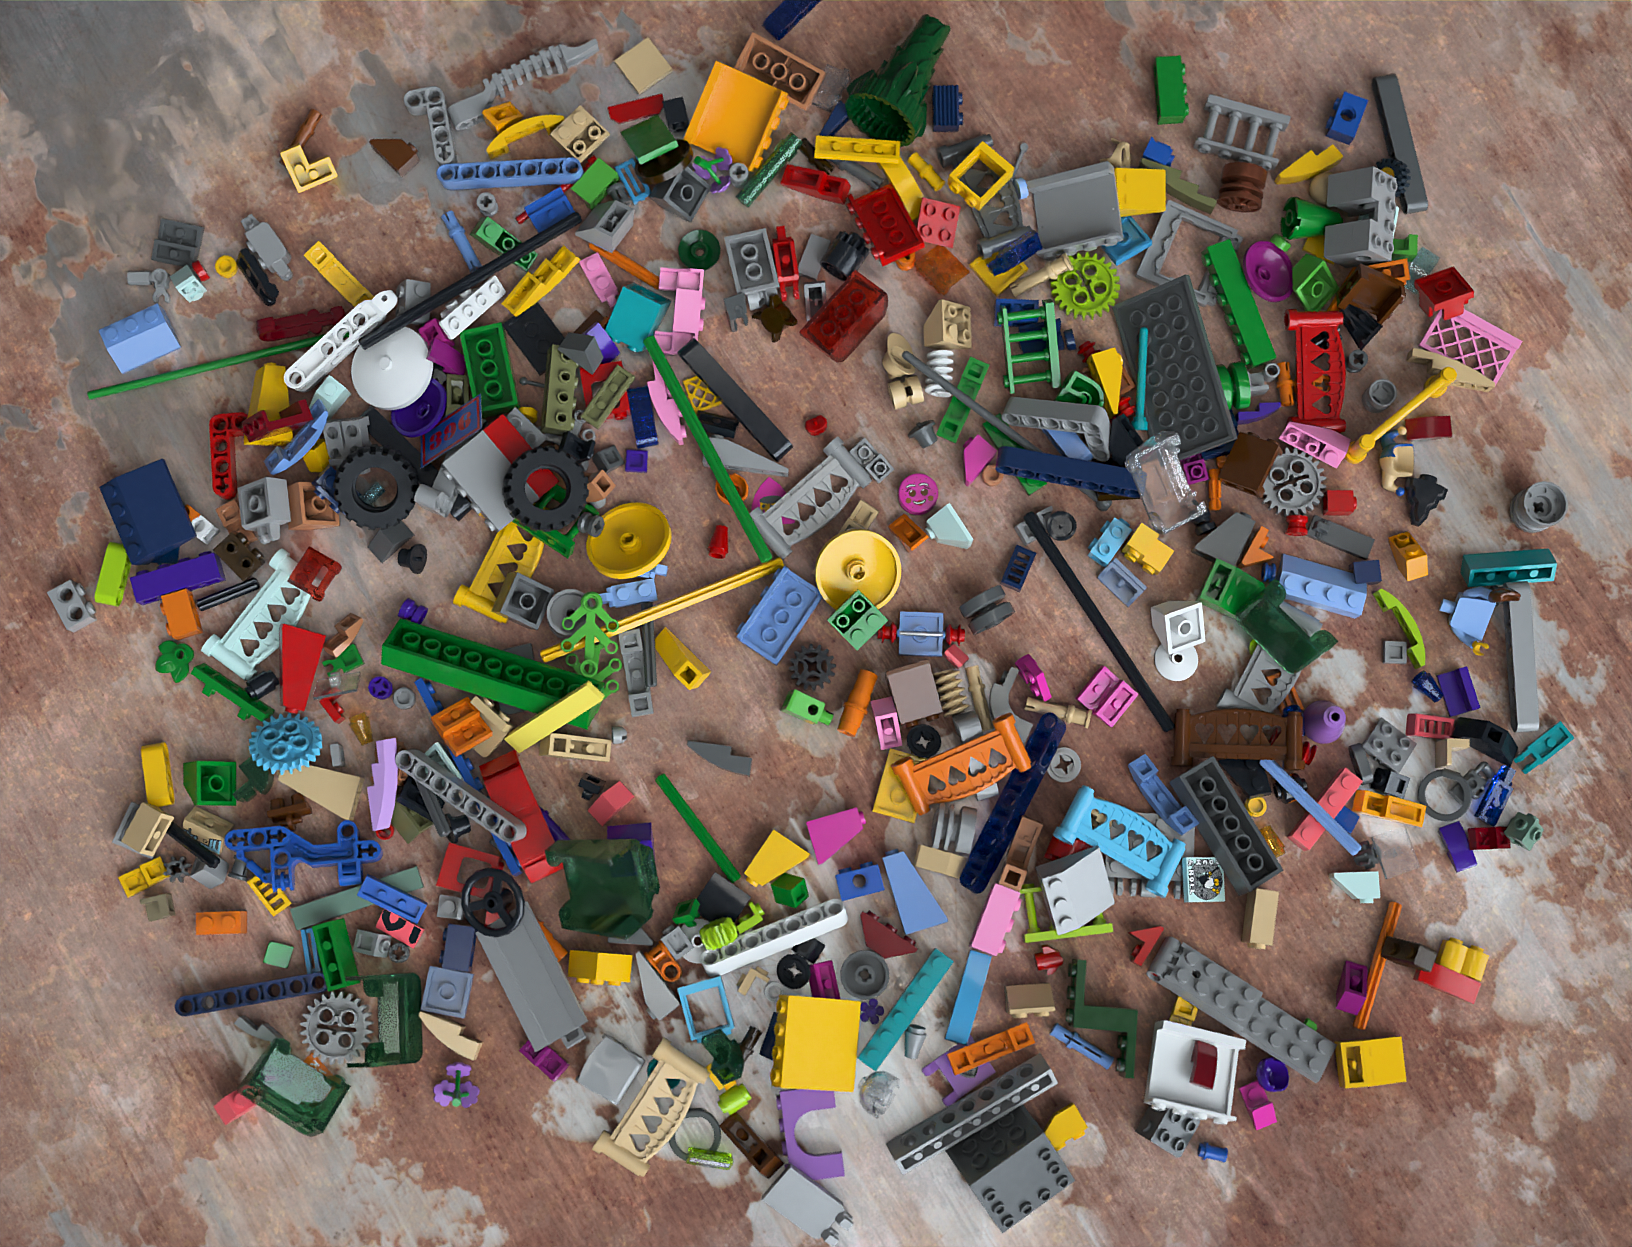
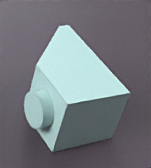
M329 375L316 390L309 409L320 399L328 411L327 421H329L351 393Z
M1378 871L1329 874V878L1352 899H1360V903H1374L1373 899L1380 898Z

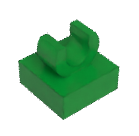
M696 898L678 903L672 920L676 925L685 923L688 928L696 926L697 923L694 920L700 917L698 912L700 903Z

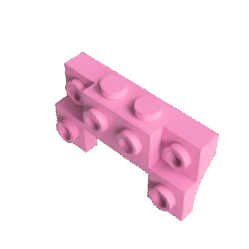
M660 268L658 290L675 292L672 332L655 331L654 334L659 346L666 355L678 354L677 352L692 338L698 341V332L703 330L704 318H700V310L705 309V297H702L704 270Z

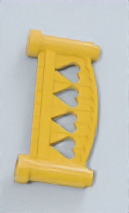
M1445 367L1437 375L1429 377L1424 383L1423 391L1372 433L1364 434L1358 440L1351 442L1345 459L1352 464H1358L1364 460L1367 452L1374 447L1376 440L1427 398H1438L1443 395L1447 387L1457 377L1455 369Z
M511 521L496 534L471 587L461 584L455 594L453 604L459 607L464 605L499 623L503 622L506 624L508 619L491 612L497 598L488 584L501 583L506 579L497 565L516 563L518 569L515 572L531 578L539 563L545 543L534 536L531 541H525L516 527L518 525ZM526 544L527 550L523 552V559L516 560L508 549V545Z

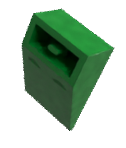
M1217 558L1210 566L1196 601H1200L1202 605L1255 628L1272 588L1238 567Z

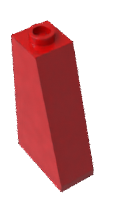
M280 624V706L285 707V712L298 714V711H305L326 635L287 624Z

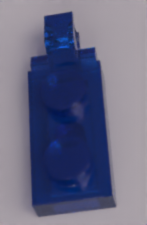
M1031 230L999 250L996 259L986 264L989 272L993 276L1007 272L1036 254L1037 251L1042 250L1043 246L1038 233L1035 230Z
M1503 765L1500 767L1499 771L1492 778L1474 817L1488 826H1496L1514 789L1512 788L1511 781L1516 770Z

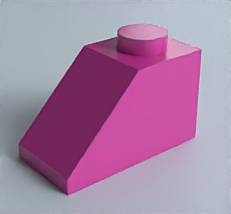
M979 435L974 439L970 437L963 445L965 448L962 454L964 482L967 487L997 454V450Z

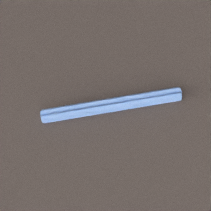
M1260 760V765L1351 855L1354 856L1361 850V845L1274 760Z

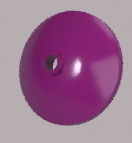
M1259 241L1252 244L1246 250L1243 258V271L1250 288L1258 296L1269 302H1281L1292 294L1293 265L1287 254L1268 241Z

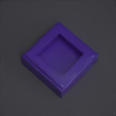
M626 449L625 471L647 473L648 450Z

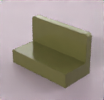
M398 794L395 799L391 823L406 843L409 844L420 833L431 828L434 823L397 802Z

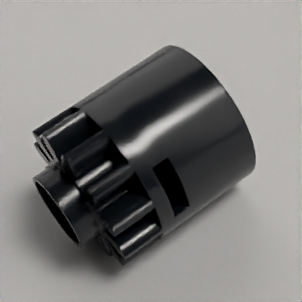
M840 231L819 263L829 274L843 282L849 283L870 253V249L866 247L864 239L857 233L850 232L848 234L845 231Z

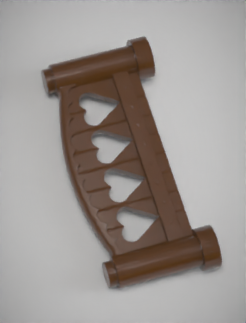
M1223 708L1197 714H1190V709H1176L1174 756L1171 757V766L1192 767L1193 758H1210L1214 756V758L1282 760L1283 770H1305V761L1302 760L1303 717L1301 712H1288V716L1282 717L1274 713L1248 708ZM1199 723L1204 726L1207 724L1214 726V731L1205 744L1195 730L1196 725ZM1220 724H1225L1226 726L1233 724L1237 728L1227 745L1218 732ZM1242 725H1248L1249 727L1256 725L1259 728V732L1250 745H1248L1240 732ZM1266 725H1269L1271 728L1273 726L1281 727V733L1272 746L1262 732V728Z

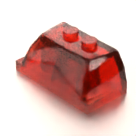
M855 270L799 331V334L836 363L844 362L886 315L888 295L884 290Z

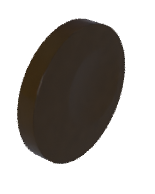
M676 139L678 143L677 148L643 164L637 161L634 171L639 181L643 184H658L678 175L689 165L693 158V150L686 140Z

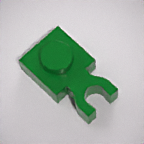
M352 644L336 659L325 660L322 664L324 667L333 665V670L327 673L328 677L332 678L341 669L346 674L364 665L365 662L356 644Z

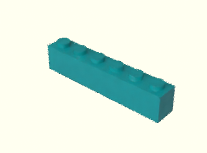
M933 949L857 1058L875 1072L878 1070L953 964V960L938 949Z

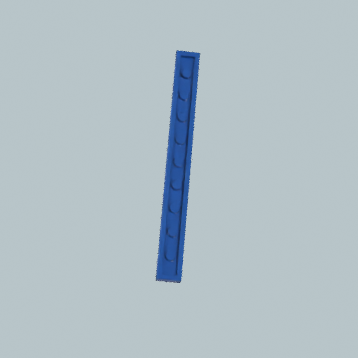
M423 678L414 681L431 716L444 710L441 701H436L433 696L436 691L430 681L426 682ZM448 748L464 781L483 794L482 789L484 785L479 777L475 778L472 772L475 768L470 758L465 759L463 753L455 757ZM477 802L476 805H477V807H478V809H479V811H480V805H479V803ZM494 815L493 820L497 824V816ZM491 833L511 874L516 877L524 873L521 869L522 866L511 849V843L505 842Z

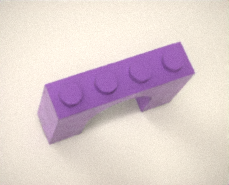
M810 1089L780 1090V1096H776L777 1109H782L783 1118L779 1119L780 1133L785 1132L786 1141L782 1142L783 1155H788L789 1164L794 1165L812 1180L845 1176L842 1151L824 1154L808 1153L798 1145L794 1134L797 1121L805 1113L814 1110L836 1108L834 1091Z

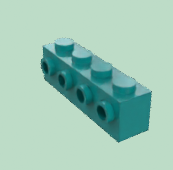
M1549 548L1465 554L1462 558L1460 573L1467 587L1503 585L1506 582L1528 581V583L1554 581L1557 562Z

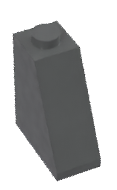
M1236 512L1196 544L1191 552L1211 562L1218 558L1235 566L1256 521L1252 520V517L1247 513Z

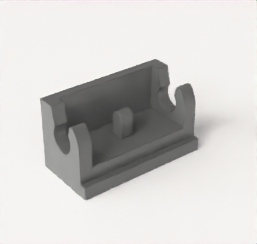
M741 293L724 298L725 312L731 331H738L737 323L735 322L737 318H742L744 325L747 326L745 294Z

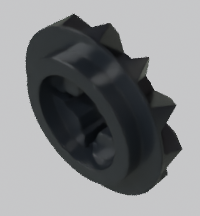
M925 724L917 725L907 735V746L911 750V754L917 755L918 758L924 757L928 759L939 751L941 737L935 728ZM921 736L924 740L930 741L926 744V749L923 744L917 743L920 741Z
M797 953L787 954L778 962V979L784 986L790 989L802 988L808 983L812 975L810 973L811 965L807 963L805 957H801ZM794 964L796 966V970L801 972L796 974L795 977L793 976V972L789 970L790 968L794 967Z

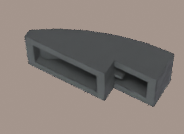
M695 741L687 742L691 750L710 764L734 774L750 777L752 758L731 755V746Z

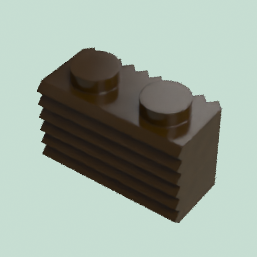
M1390 936L1386 937L1381 952V957L1393 963L1426 972L1432 971L1437 955L1436 951L1420 943Z

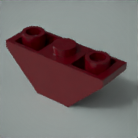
M870 910L867 913L862 911L860 914L865 944L881 957L901 956L916 953L918 950L915 947L916 942L906 935L904 938L897 935L896 932L898 930L889 923H886L884 926L878 922L880 917Z

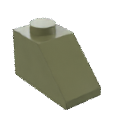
M446 375L445 391L447 403L444 417L469 401L467 375Z

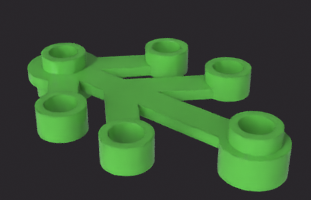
M587 592L581 598V607L570 617L562 620V627L565 630L573 629L575 622L585 614L586 623L569 639L561 642V649L564 652L572 651L574 645L585 636V657L580 665V672L585 677H592L598 670L597 664L593 661L594 636L605 646V651L608 654H614L618 650L617 643L611 641L596 625L595 614L606 624V629L609 632L617 631L619 623L617 620L612 619L602 608V598L598 593ZM588 599H594L595 606H588ZM567 619L571 620L573 623L572 627L567 628L564 625V622ZM611 621L616 623V628L614 630H611L608 627V624ZM566 641H569L572 645L569 650L563 647ZM610 643L615 645V650L613 652H610L607 649V646ZM587 664H590L593 668L590 673L584 670Z
M601 642L598 645H594L593 661L597 666L599 664L600 650L605 647ZM574 653L568 654L565 659L567 665L573 667L577 674L582 675L578 656ZM572 656L576 657L574 664H570L568 661ZM613 658L609 661V665L588 678L602 682L612 673L620 671L622 662L617 658ZM614 661L619 662L617 669H613L611 666ZM590 664L589 671L587 673H590L593 669ZM609 680L606 683L603 700L610 694L618 692L620 686L616 680ZM611 683H616L617 687L615 690L609 689Z

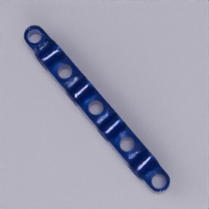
M1052 712L1045 713L1040 718L1034 732L1025 745L1031 760L1030 764L1034 761L1035 764L1023 772H1019L1016 768L1013 769L960 875L961 885L975 894L985 890L993 873L996 871L1018 828L1022 815L1025 814L1066 731L1065 722Z

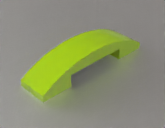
M1384 589L1373 593L1382 612L1389 609L1392 610L1412 647L1407 649V656L1415 670L1424 666L1425 648L1423 639L1409 611L1397 598Z

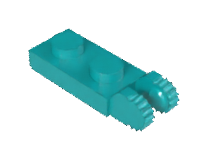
M1558 721L1525 747V750L1519 753L1513 761L1515 763L1521 762L1530 754L1534 761L1522 769V772L1527 774L1571 742L1574 737L1564 724Z

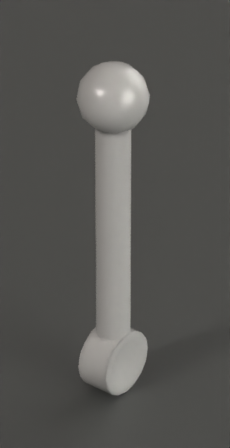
M1026 143L1020 145V153L1011 178L1012 183L1016 179L1015 175L1024 152L1028 150V144Z

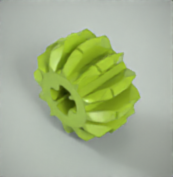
M728 917L709 922L699 930L700 939L707 950L728 946L729 943L734 942L738 937L737 928L732 919Z

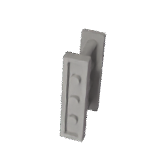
M1209 94L1204 106V110L1210 113L1203 138L1197 137L1193 148L1198 149L1199 152L1204 154H1216L1222 159L1231 158L1238 160V162L1256 164L1267 171L1274 170L1279 159L1272 157L1279 132H1285L1291 116ZM1220 114L1230 118L1223 144L1211 140L1217 117ZM1239 120L1247 121L1250 124L1244 149L1232 146ZM1259 126L1269 127L1271 130L1264 155L1252 152Z

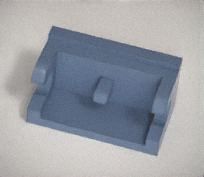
M1117 558L1097 577L1127 607L1147 588Z

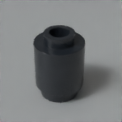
M271 670L263 671L246 682L247 687H245V691L251 699L255 697L259 700L274 691L280 683Z

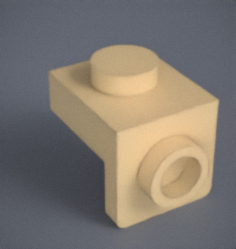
M758 966L756 969L750 968L747 975L742 974L736 984L739 986L738 992L746 995L756 976L768 983L770 980L767 977L769 972Z

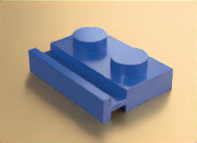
M561 187L524 207L538 233L575 212Z

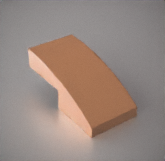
M235 499L215 509L229 534L233 531L243 533L249 540L247 542L248 545L258 540L254 531L245 530L242 527L240 507Z
M350 613L334 626L338 633L323 645L325 652L337 658L356 637L363 623L362 618Z

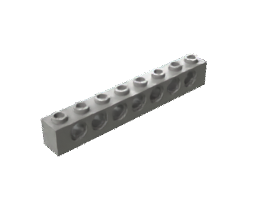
M1041 1053L889 1141L886 1143V1146L904 1175L1057 1085L1058 1082Z

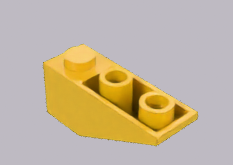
M665 627L655 638V649L673 675L688 690L698 688L711 673L668 628Z
M1070 1103L1052 1114L1043 1132L1054 1149L1058 1151L1066 1146L1065 1142L1071 1138L1076 1140L1085 1135L1084 1130L1088 1126L1075 1104Z

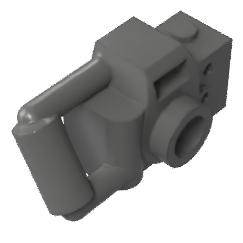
M1481 762L1475 769H1470L1463 776L1470 785L1473 799H1479L1485 792L1484 788L1496 775L1487 762ZM1481 770L1487 776L1486 779L1479 774ZM1457 783L1448 793L1462 805L1464 802V791L1462 786Z

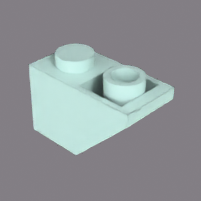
M188 265L170 276L176 289L189 303L199 300L203 293L207 291Z

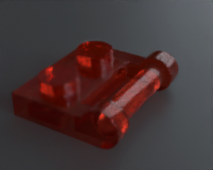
M309 546L287 582L320 602L324 599L325 591L335 575H338L342 570V566ZM325 566L328 568V571L319 586L312 585L322 567Z

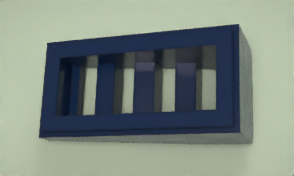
M841 100L835 106L819 136L833 137L850 120L845 104Z
M1016 545L1000 584L1020 593L1036 552ZM1018 552L1029 556V561L1017 556ZM1017 560L1026 564V568L1015 564L1014 561ZM1011 568L1022 571L1023 575L1011 571ZM1008 575H1011L1013 577L1020 579V582L1018 583L1007 577Z

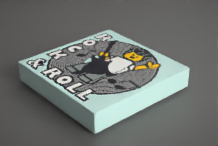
M1182 858L1184 902L1225 901L1224 871L1216 858Z

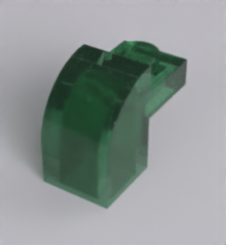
M252 756L238 766L249 781L232 794L237 801L249 802L257 795V790L264 795L270 791L274 781V774L271 773V768L264 771L263 765L257 766L256 761L252 760Z
M721 1028L703 1036L701 1043L713 1057L710 1070L721 1084L725 1085L741 1078L744 1069V1058L735 1039L730 1041Z

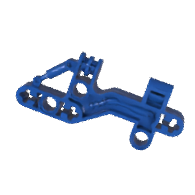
M350 820L342 821L338 825V843L313 845L283 826L232 830L226 834L224 840L225 845L230 850L236 852L237 859L247 864L246 867L263 883L272 884L273 892H277L278 888H281L282 891H286V888L289 887L291 891L295 890V866L298 863H305L312 868L338 866L340 886L363 884V864L378 862L383 856L382 847L376 841H360L359 828ZM346 827H353L354 833L351 836H343V831ZM281 833L286 836V838L282 839V842L274 837H280ZM263 834L264 841L258 845L254 844L255 836ZM236 837H238L241 840H247L248 844L245 841L237 842V846H235L232 843V841H235ZM372 846L377 850V852L373 853V856H370L368 853H361L359 847H361L363 852L370 851ZM270 850L271 872L266 873L253 860L249 861L245 857L244 852ZM281 854H287V862L279 865L277 858ZM277 870H288L289 874L281 872L280 875H278Z

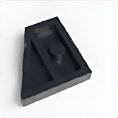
M1351 304L1345 310L1341 309L1339 311L1343 313V324L1361 351L1383 327L1368 312Z
M1218 760L1221 769L1227 772L1233 783L1242 789V792L1248 799L1271 795L1272 791L1266 771L1260 765V760Z
M408 775L396 801L433 822L414 778ZM435 794L441 808H443L445 802L440 796Z

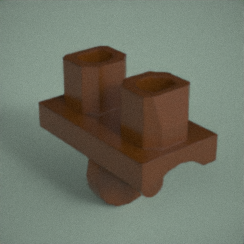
M301 793L293 794L291 796L292 805L286 807L283 798L272 799L270 810L267 811L268 818H271L273 823L279 822L280 826H288L290 831H296V824L303 822L302 816L312 814V808L307 804L305 796Z

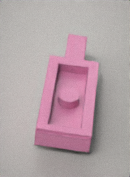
M597 252L579 261V264L597 298L602 303L607 301L613 311L617 302L615 296L619 293Z

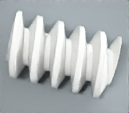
M949 350L929 352L927 359L930 361L926 365L947 381H950L952 376L947 375V373L953 372V368L947 367V365L952 364L953 360L949 359L948 356H952L954 353ZM926 378L925 383L928 385L925 387L926 393L936 397L951 396L949 392H946L944 388L932 379Z

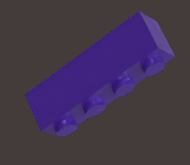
M206 551L200 553L197 558L191 559L188 557L180 559L174 565H159L157 570L139 571L136 573V576L130 577L136 602L141 605H147L162 600L161 596L183 589L193 591L226 581L220 557L214 552Z

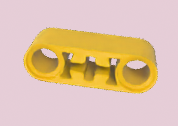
M162 742L142 746L141 757L148 804L156 807L173 805L175 797L167 744Z

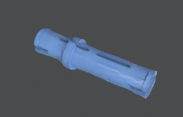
M448 211L446 212L448 216L443 214L441 218L449 230V237L455 241L469 271L472 273L477 270L476 267L478 269L482 267V264H480L464 234V227L460 226L454 212Z
M1058 1023L1054 1024L1049 1035L1065 1043L1067 1048L1075 1049L1107 1070L1114 1060L1113 1056L1108 1055L1079 1037L1077 1032L1074 1031L1072 1033Z

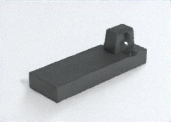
M1317 515L1312 517L1308 527V535H1306L1309 538L1363 560L1368 559L1375 541L1373 538Z

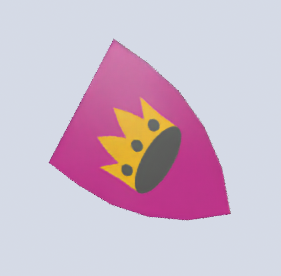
M768 477L754 496L751 512L759 507L765 513L786 494L785 490L776 481ZM782 517L783 524L795 523V520Z

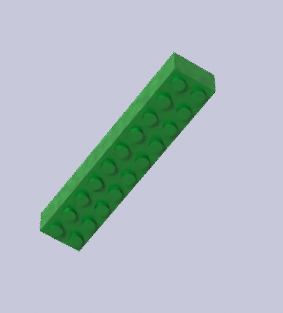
M401 618L382 644V665L536 714L588 681L602 694L604 693V682ZM602 701L567 724L587 730Z

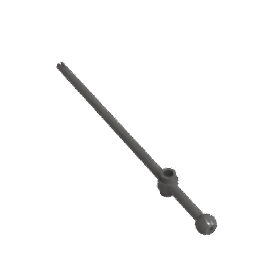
M909 351L902 353L903 359L1026 450L1042 452ZM1078 488L1096 502V507L1099 510L1107 511L1111 506L1112 501H1098L1096 491Z

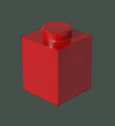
M1327 490L1324 493L1323 516H1349L1357 507V498L1353 497V490Z

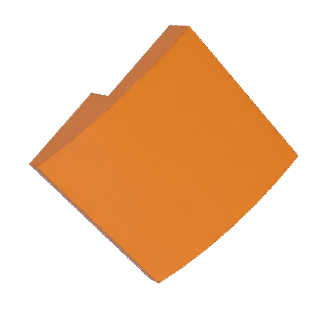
M468 696L431 717L436 730L455 757L492 737L493 731L480 717V711L470 703L471 700Z

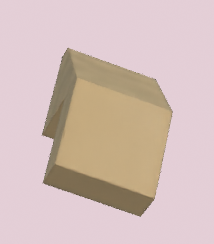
M918 844L913 866L962 879L967 858Z

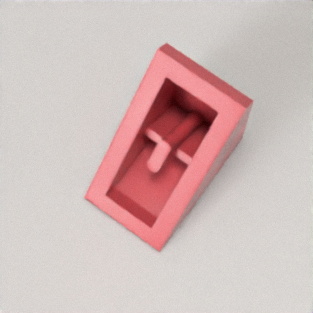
M619 781L602 793L588 809V812L603 827L635 796Z

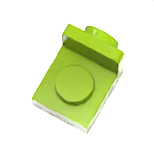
M752 901L748 903L755 915L751 917L750 914H747L738 920L740 924L736 928L740 934L763 921L761 916L765 913L759 903L755 905Z

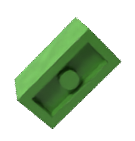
M598 158L572 186L571 190L585 201L586 206L590 210H593L608 195L606 190L620 181L619 175L603 160Z

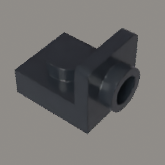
M1377 767L1371 788L1404 799L1410 778Z

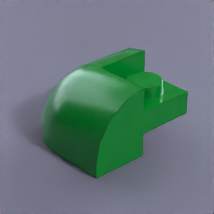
M1074 369L1067 375L1062 383V388L1054 401L1097 405L1103 407L1104 394L1100 385Z

